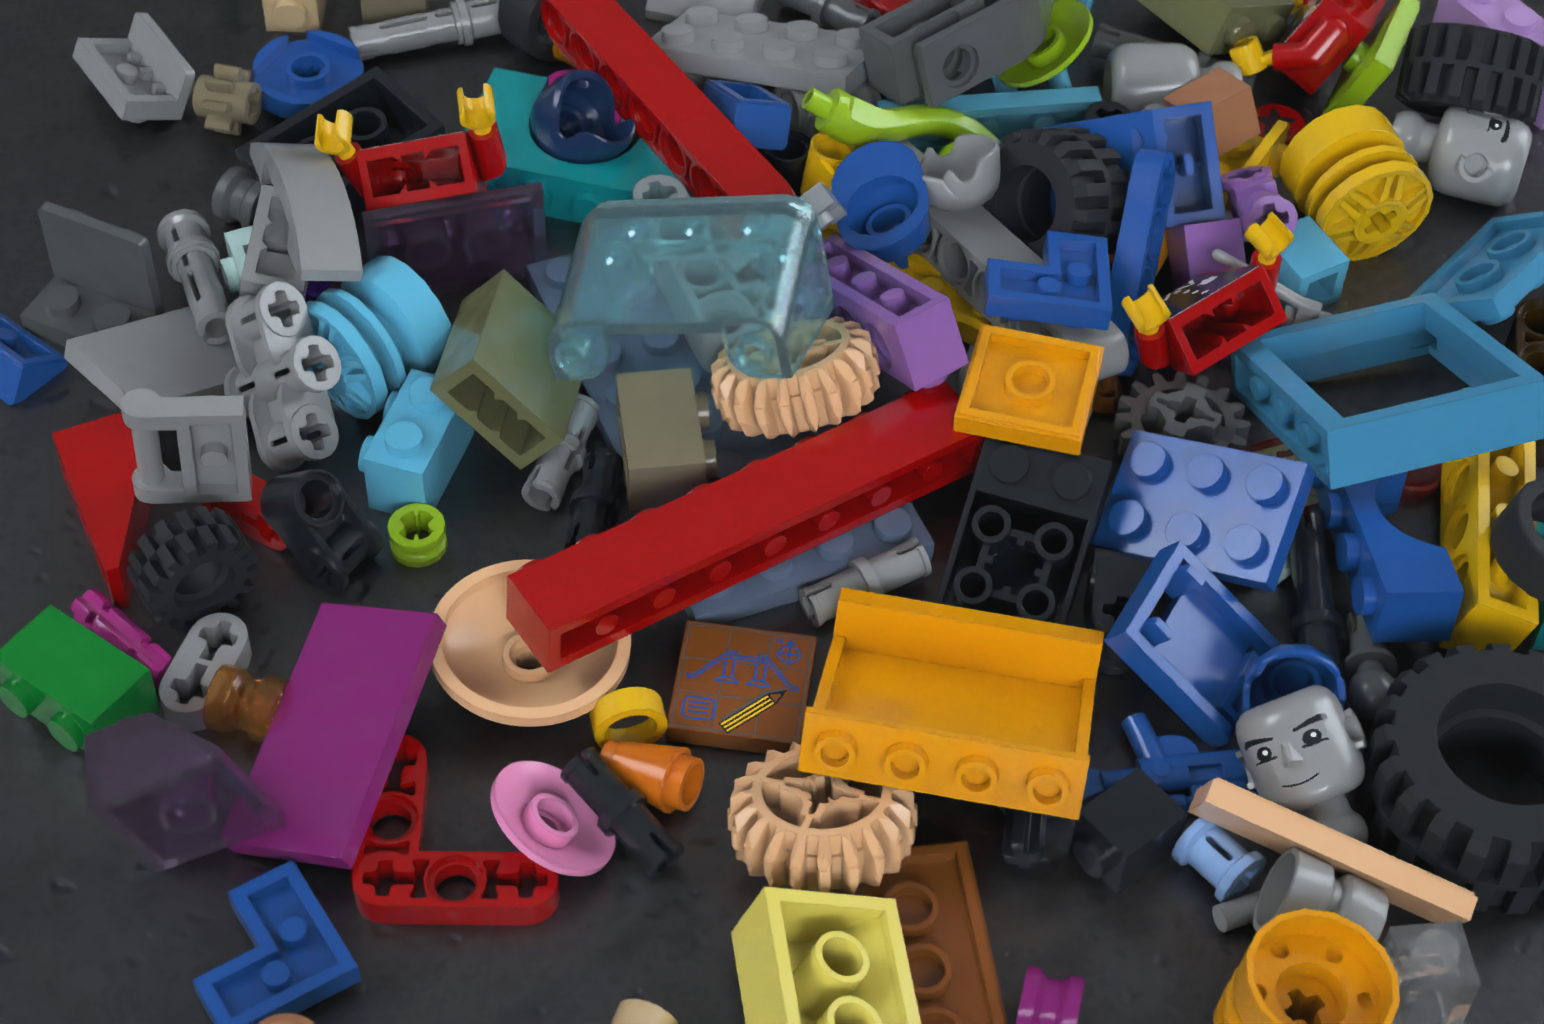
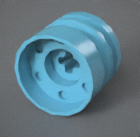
M379 255L363 265L361 282L343 281L341 289L328 288L315 301L306 303L313 335L321 336L328 340L336 348L341 359L342 371L340 378L333 388L327 390L329 398L342 410L355 418L369 419L385 407L390 393L394 390L400 391L411 369L431 374L436 373L452 329L440 301L426 282L407 264L393 256ZM323 362L309 367L308 371L314 372L324 367Z

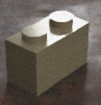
M691 367L617 373L616 411L629 511L645 510L648 508L655 509L686 495L696 486L706 483V478H716L717 457L714 439L703 440L701 430H709L706 392L695 393Z

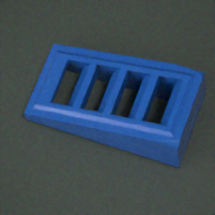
M708 80V82L704 83L703 93L755 148L783 150L787 146L792 107L789 106V103L758 84Z

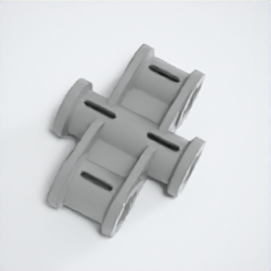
M276 281L264 286L257 295L247 294L235 299L227 308L225 322L237 366L233 367L226 374L223 384L224 396L244 395L246 418H250L256 448L261 460L269 468L277 472H288L300 467L305 460L319 461L331 456L339 440L338 427L327 392L328 389L333 388L339 381L342 371L341 359L336 348L325 338L313 335L304 297L296 287L287 282ZM291 310L287 316L282 318L276 317V314L282 311ZM250 315L256 316L255 320L246 324L242 323L244 318ZM323 362L324 367L314 372L308 371L309 367ZM255 383L254 388L241 392L242 386ZM321 431V436L308 440V434ZM286 437L288 442L281 445H273V442L277 439Z

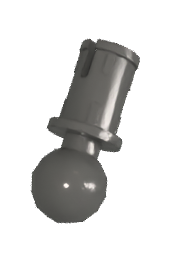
M1350 612L1346 619L1349 655L1345 658L1344 671L1346 677L1350 679L1346 690V698L1349 707L1360 718L1374 721L1381 699L1386 697L1390 684L1395 680L1393 677L1397 673L1398 663L1396 656L1391 653L1389 642H1372L1363 616L1357 615L1356 621V616Z

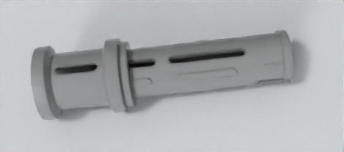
M453 0L449 2V7L435 11L388 19L368 25L348 27L350 41L359 50L361 61L457 41L458 45L463 44L464 47L471 46L474 39L501 34L498 23L500 0Z
M181 209L173 211L161 220L156 232L158 243L167 254L165 259L168 272L174 280L183 285L187 302L194 317L198 336L200 338L204 336V342L207 344H223L230 340L225 322V315L229 305L217 274L220 266V253L213 241L210 240L211 231L209 223L202 214L195 210ZM175 228L179 237L178 241L175 240L173 234Z

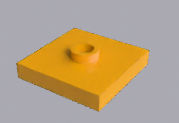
M981 323L954 415L953 431L1079 456L1103 363L1105 347Z

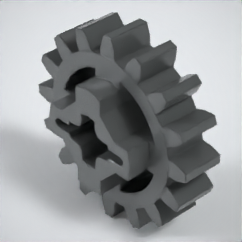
M1177 371L1174 381L1166 382L1164 377L1158 372L1153 373L1150 387L1135 381L1132 383L1130 396L1121 395L1112 431V438L1119 440L1117 455L1124 457L1134 429L1245 451L1250 430V422L1242 420L1245 406L1243 403L1227 404L1230 389L1226 386L1215 391L1208 389L1209 377L1202 375L1196 383L1187 382L1184 373Z

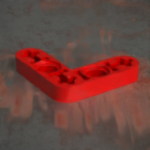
M404 735L394 762H406L407 765L403 767L401 773V792L391 791L388 775L352 869L356 907L361 915L375 923L419 925L528 926L539 924L550 918L556 911L560 900L558 874L537 864L522 852L423 851L430 780L426 749L420 741L410 735ZM391 815L402 816L411 824L405 834L393 839L380 838L372 831L373 826L378 820ZM451 876H465L476 884L472 894L463 900H447L437 893L440 883ZM418 877L423 878L425 898H416L415 891H418L416 882ZM488 878H497V885H495L496 899H489ZM381 879H394L395 885L391 886L389 895H376L375 890L379 889ZM522 881H536L533 897H519L518 891L521 889Z

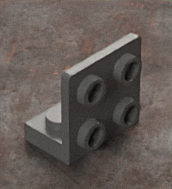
M48 201L44 202L38 209V215L54 277L21 313L20 317L23 328L37 337L66 347V340L164 313L150 245L146 237L132 229L120 228L87 216L79 210L68 209Z

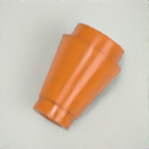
M610 739L601 750L600 757L629 789L639 788L648 799L646 803L664 813H672L675 809L686 812L697 801L704 781L705 767L703 760L692 756L688 747L628 741L621 742Z

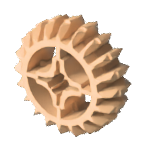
M821 315L800 320L796 316L792 321L777 323L768 328L759 329L748 337L736 338L733 346L721 350L718 353V359L710 365L713 388L711 392L715 407L720 411L722 421L728 422L730 430L743 431L745 436L756 437L764 433L767 439H774L783 434H789L792 438H795L798 433L811 430L817 433L818 428L828 424L838 426L841 423L842 417L855 416L860 413L861 406L873 401L874 392L880 388L879 374L881 371L876 346L871 342L869 331L861 329L858 322H845L843 317L838 316L825 320Z
M792 742L789 752L781 753L776 750H767L764 762L755 761L747 763L746 775L735 779L734 790L730 797V808L727 809V820L736 859L747 864L749 876H765L769 887L779 888L787 884L791 885L794 890H818L829 893L830 890L843 889L850 895H855L859 883L863 882L871 886H880L883 874L898 873L901 861L904 857L911 855V848L915 842V827L918 824V807L914 803V793L912 791L798 771L801 746L796 742Z

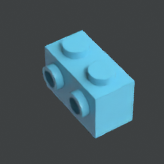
M411 369L400 391L394 390L390 393L384 407L383 422L375 436L368 435L362 444L358 468L365 475L369 508L393 514L397 509L413 503L428 504L436 508L474 435V429L430 391L435 374Z

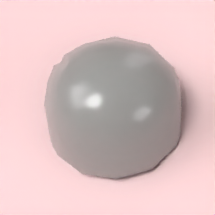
M962 134L955 138L953 148L947 155H937L932 147L927 148L920 164L924 174L922 179L925 180L928 190L929 206L944 211H961L979 207L990 200L998 189L1000 181L999 141L987 135Z

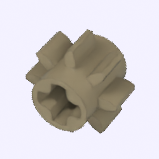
M215 63L214 76L202 74L196 81L193 91L194 112L197 116L206 117L205 129L240 136L242 123L253 125L259 118L262 108L261 86L258 83L249 82L250 70H244L238 66Z

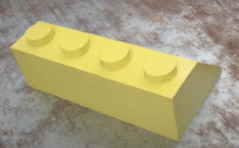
M764 887L731 931L745 1024H921L896 899Z

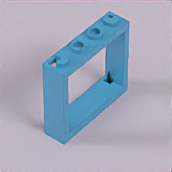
M1434 292L1271 329L1230 354L1234 395L1302 462L1308 463L1316 472V476L1330 490L1544 439V376ZM1430 354L1471 388L1343 418L1306 382Z

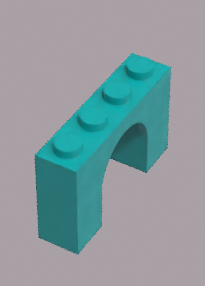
M494 67L487 84L493 88L496 112L495 122L498 125L507 156V166L501 177L487 181L488 192L456 197V199L633 233L632 192L634 186L641 179L650 175L661 174L679 179L641 138L625 154L602 163L575 164L549 156L538 147L539 145L534 138L530 123L533 104L541 92L549 86L548 77ZM686 188V190H687L689 196H690L691 199H692V198H693V195H692V194L690 193V191Z

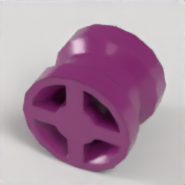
M1028 965L1016 1024H1077L1085 978L1070 975L1063 980L1050 978L1042 968Z

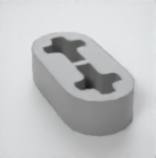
M219 612L209 614L197 620L190 628L164 674L158 689L165 719L172 727L185 732L205 730L215 724L223 714L252 657L247 627L239 617L230 613ZM224 640L231 641L232 646L222 645ZM208 646L218 648L212 661ZM201 683L204 698L192 697ZM179 698L190 700L188 704H181Z

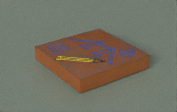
M687 620L667 718L666 741L764 754L767 753V750H776L781 753L789 752L792 742H796L801 746L804 716L808 706L816 656L817 637Z

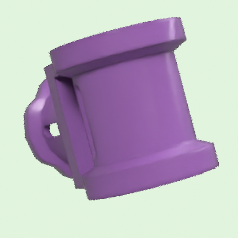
M1245 167L1230 171L1221 176L1222 190L1228 192L1232 218L1241 219L1244 241H1248L1244 234L1250 225L1255 222L1261 225L1272 211L1291 232L1296 229L1298 214L1295 206L1278 194L1276 180L1272 177L1271 167Z

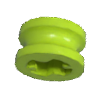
M422 503L408 504L397 509L389 518L387 529L390 538V549L392 556L399 563L407 567L420 568L432 565L445 554L448 544L445 533L446 525L443 515L437 508ZM416 531L417 534H415L414 540L406 538L407 534ZM421 531L429 532V536L419 540L418 537L421 535Z

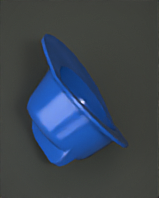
M886 140L866 144L851 152L843 160L831 181V192L848 213L837 222L838 231L844 243L856 250H865L887 263L894 262L900 269L908 268V256L924 244L929 235L931 222L928 190L925 180L922 179L924 175L922 166L913 150L902 143Z

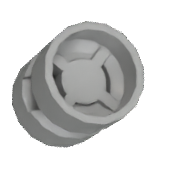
M1297 847L1288 848L1278 858L1262 885L1254 909L1253 928L1257 932V930L1279 914L1306 908L1334 912L1364 927L1378 941L1386 922L1389 898L1384 889L1351 873H1345L1335 878L1334 868L1330 863Z

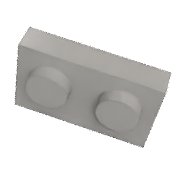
M135 13L128 38H77L72 57L121 120L142 123L146 120L182 119L188 97L194 89L195 71L148 13Z

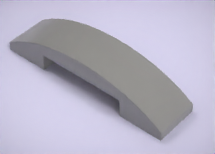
M251 143L249 154L261 184H273L289 223L286 248L299 280L361 282L363 267L355 220L345 185L330 155L317 150L314 144Z

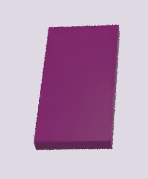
M321 603L222 842L233 853L288 861L293 860L295 862L352 870L447 627L437 613Z

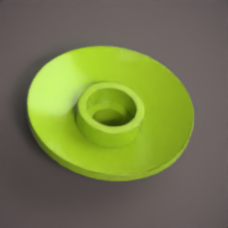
M1078 0L1054 1L1044 41L1027 59L1008 68L998 77L999 80L1009 87L1024 88L1042 83L1065 70L1081 53L1091 36L1093 17L1088 8Z

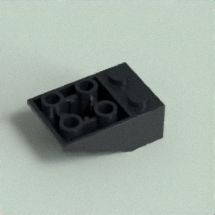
M985 437L935 603L1066 625L1112 483V461L1082 453L1077 456Z

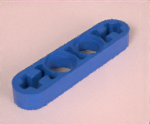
M1141 148L1138 150L1132 166L1110 276L1113 309L1110 320L1123 333L1129 349L1128 365L1123 372L1117 374L1119 376L1132 377L1139 362L1136 351L1134 324L1122 307L1121 302L1127 296H1130L1132 301L1140 298L1147 292V285H1154L1175 179V158L1173 152L1167 150Z

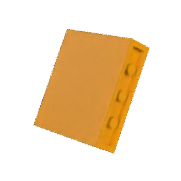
M842 587L837 603L834 634L813 707L807 706L805 710L798 771L1079 820L1090 763L1088 749L1096 679L1104 632Z

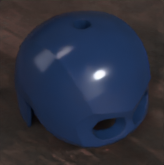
M581 69L569 71L544 89L533 104L530 117L532 133L540 149L553 158L575 164L602 163L616 158L629 147L636 128L634 119H627L616 124L614 116L615 98L609 84L598 73Z

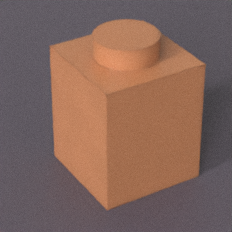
M1220 67L1163 97L1165 107L1206 101L1212 102L1218 157L1261 134L1251 86Z

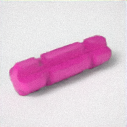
M88 589L82 597L75 598L71 605V611L74 612V620L149 668L155 689L158 688L173 660L172 656L159 644H149L152 638L120 608H111L113 602L100 590Z

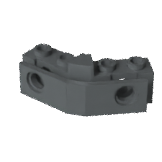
M912 0L858 28L870 87L902 106L907 103L917 102L925 97L926 105L934 108L993 76H1001L1008 68L1027 59L1045 39L1054 0Z

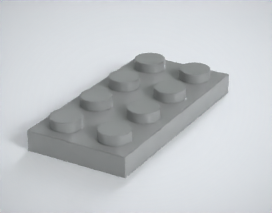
M693 6L688 8L684 14L673 22L663 26L661 31L651 37L685 73L805 92L814 87L827 95L834 88L838 87L851 94L868 79L858 28H844L832 31L819 29L817 23L807 20L791 21L785 24L768 21V17L760 13H744L732 16L718 14V9L712 6Z

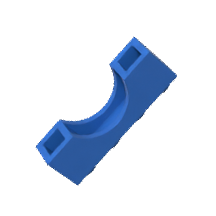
M1407 472L1332 490L1315 475L1311 488H1315L1319 508L1325 513V529L1330 530L1335 543L1337 567L1340 571H1345L1352 587L1351 597L1354 612L1356 615L1363 616L1372 642L1450 641L1465 591L1447 549L1410 537L1394 527L1385 518V516L1397 512Z

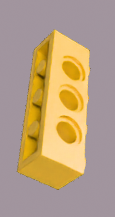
M1535 441L1441 463L1440 546L1447 549L1465 591L1450 641H1439V647L1448 650L1451 647L1473 644L1475 650H1485L1487 644L1497 643L1511 645V652H1513L1539 624L1538 599L1528 595L1509 579L1496 561L1490 542L1494 520L1526 483L1536 480ZM1533 521L1537 531V521Z

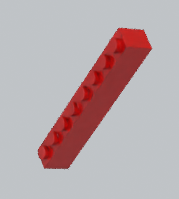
M946 381L932 388L923 387L918 391L909 390L897 400L870 412L858 413L846 423L817 436H807L793 447L766 459L754 460L745 465L741 470L711 484L704 483L698 485L686 495L655 509H645L636 514L631 520L600 534L587 535L567 549L542 560L537 559L527 562L516 572L507 575L506 618L547 673H550L975 472L985 437L953 431L954 415L960 396Z

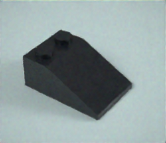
M376 66L239 147L235 152L237 158L258 177L249 154L251 143L314 144L317 114H322L327 121L336 123V113L340 109L346 110L353 116L351 142L358 143L362 149L444 135L446 130L443 123ZM330 155L345 185L352 212L366 210L365 199L358 195L334 161L335 155Z

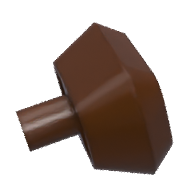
M1117 375L1098 381L1092 403V410L1100 414H1113L1117 412L1121 395L1123 396V386Z

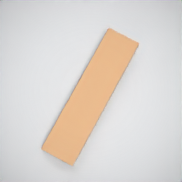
M1218 777L1196 790L1188 810L1193 815L1280 854H1283L1288 848L1297 847L1330 863L1334 868L1335 878L1345 873H1351L1384 889L1388 894L1389 903L1444 928L1470 921L1479 898L1474 896L1475 893Z

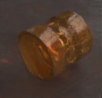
M230 664L222 665L213 676L206 693L203 708L205 727L227 735L236 730L247 733L252 741L263 744L289 680L272 675L261 680L251 677L249 671L245 668Z

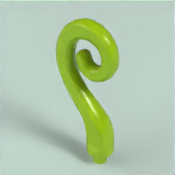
M812 87L804 96L801 105L803 109L816 115L815 128L818 131L841 143L855 147H862L869 143L884 140L900 142L922 136H938L955 142V138L962 134L987 135L1001 143L988 128L974 118L945 106L931 108L926 104L879 108L852 96L839 87L834 88L828 95ZM954 142L942 147L937 155L943 156L950 153Z

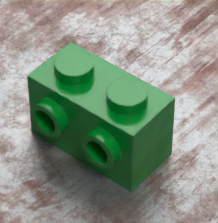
M51 604L0 648V699L16 715L22 718L32 715L47 725L52 736L70 751L75 752L81 748L103 763L160 709L149 668Z

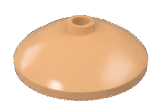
M532 560L501 562L471 573L456 583L443 596L433 612L437 613L447 625L431 665L442 688L458 704L482 718L497 723L522 727H538L563 723L593 710L598 700L602 696L615 691L622 681L628 667L631 651L630 634L547 673L506 618L507 575L516 572L521 566Z

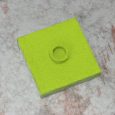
M1397 0L1366 38L1346 57L1341 65L1343 69L1322 115L1337 108L1356 104L1363 105L1389 76L1395 67L1420 10V2L1418 0Z

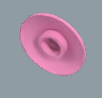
M518 761L503 768L492 783L490 801L500 828L514 846L544 868L568 876L591 875L600 871L608 863L614 853L615 835L606 837L597 827L599 817L572 787L561 779V769L538 761Z

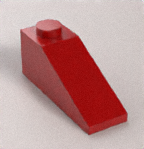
M119 412L51 434L64 479L114 606L122 610L130 606L134 588L127 576L126 568L132 566L128 557L131 550H142L137 541L144 533L146 534L152 504L138 500L134 494L132 474L137 465L131 428L124 424L122 413Z

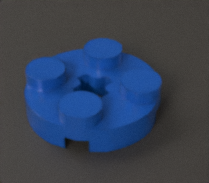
M320 30L306 31V40H296L289 43L287 34L270 41L257 53L253 61L254 82L258 83L262 89V108L277 116L288 119L364 74V65L360 60L359 50L354 43L338 34Z

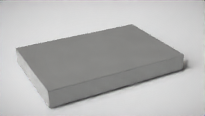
M190 306L66 340L64 358L120 409L122 397L126 392L136 388H149L156 391L160 397L224 396L223 384L226 374L233 367L237 366L230 340L223 344L212 345L204 342V336L202 338L198 336ZM255 383L242 386L241 392L254 388Z

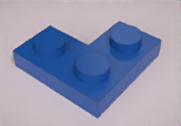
M1047 230L1043 247V265L988 258L984 274V315L998 316L1010 321L1029 320L1060 324L1074 329L1091 328L1108 331L1113 309L1107 238Z
M291 860L228 892L231 907L255 948L192 980L196 995L213 1024H258L276 1014H298L361 981L357 963L295 862Z

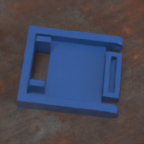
M1181 541L1158 551L1104 639V642L1205 743L1214 747H1221L1229 742L1234 732L1233 727L1236 726L1240 715L1243 714L1242 689L1246 674L1252 663L1264 653L1280 645L1278 640ZM1165 591L1172 600L1161 618H1148Z

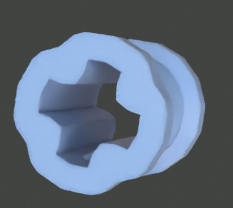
M1200 817L1184 831L1176 842L1171 854L1172 858L1180 866L1191 865L1216 888L1214 895L1220 903L1241 897L1255 883L1267 862L1258 851L1249 853L1222 827Z

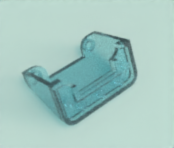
M786 194L610 200L599 203L589 212L580 226L548 339V354L555 381L588 380L602 373L611 358V346L608 335L722 333L729 361L738 371L747 376L761 379L792 378L835 307L822 232L816 211L805 200Z

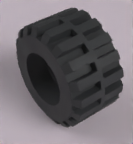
M1439 22L1412 27L1407 38L1395 98L1410 109L1438 118L1443 117L1448 107L1455 106L1514 118L1526 125L1536 122L1544 86V47L1531 39L1517 34L1475 25Z
M1080 127L1023 129V131L1012 132L1004 136V143H999V186L993 197L981 206L1042 260L1047 230L1107 238L1108 254H1113L1116 251L1127 196L1125 184L1130 181L1127 169H1120L1118 166L1122 158L1115 148H1106L1107 139L1098 133L1089 134L1088 129ZM1051 185L1053 187L1056 198V211L1054 220L1051 216L1049 207V193Z

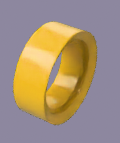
M627 687L612 691L602 696L593 710L589 712L594 739L600 748H603L610 739L621 742L653 744L664 735L668 726L661 696L656 691L645 687ZM637 715L649 717L644 722L632 727L621 729L609 728L614 722L625 717Z

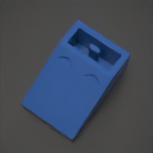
M1211 101L1042 127H1080L1088 129L1089 134H1100L1107 139L1106 148H1115L1122 157L1118 166L1120 169H1127L1129 177L1131 176L1134 158L1139 149L1171 151L1175 158V179L1166 227L1226 219ZM1129 182L1125 184L1126 192L1128 191ZM1051 185L1049 193V207L1051 216L1054 220L1056 211V198L1053 187Z

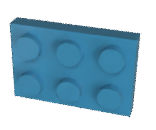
M1544 211L1491 218L1409 297L1434 292L1472 322L1480 321L1483 325L1496 324L1509 318L1515 312V306L1530 291L1544 284Z

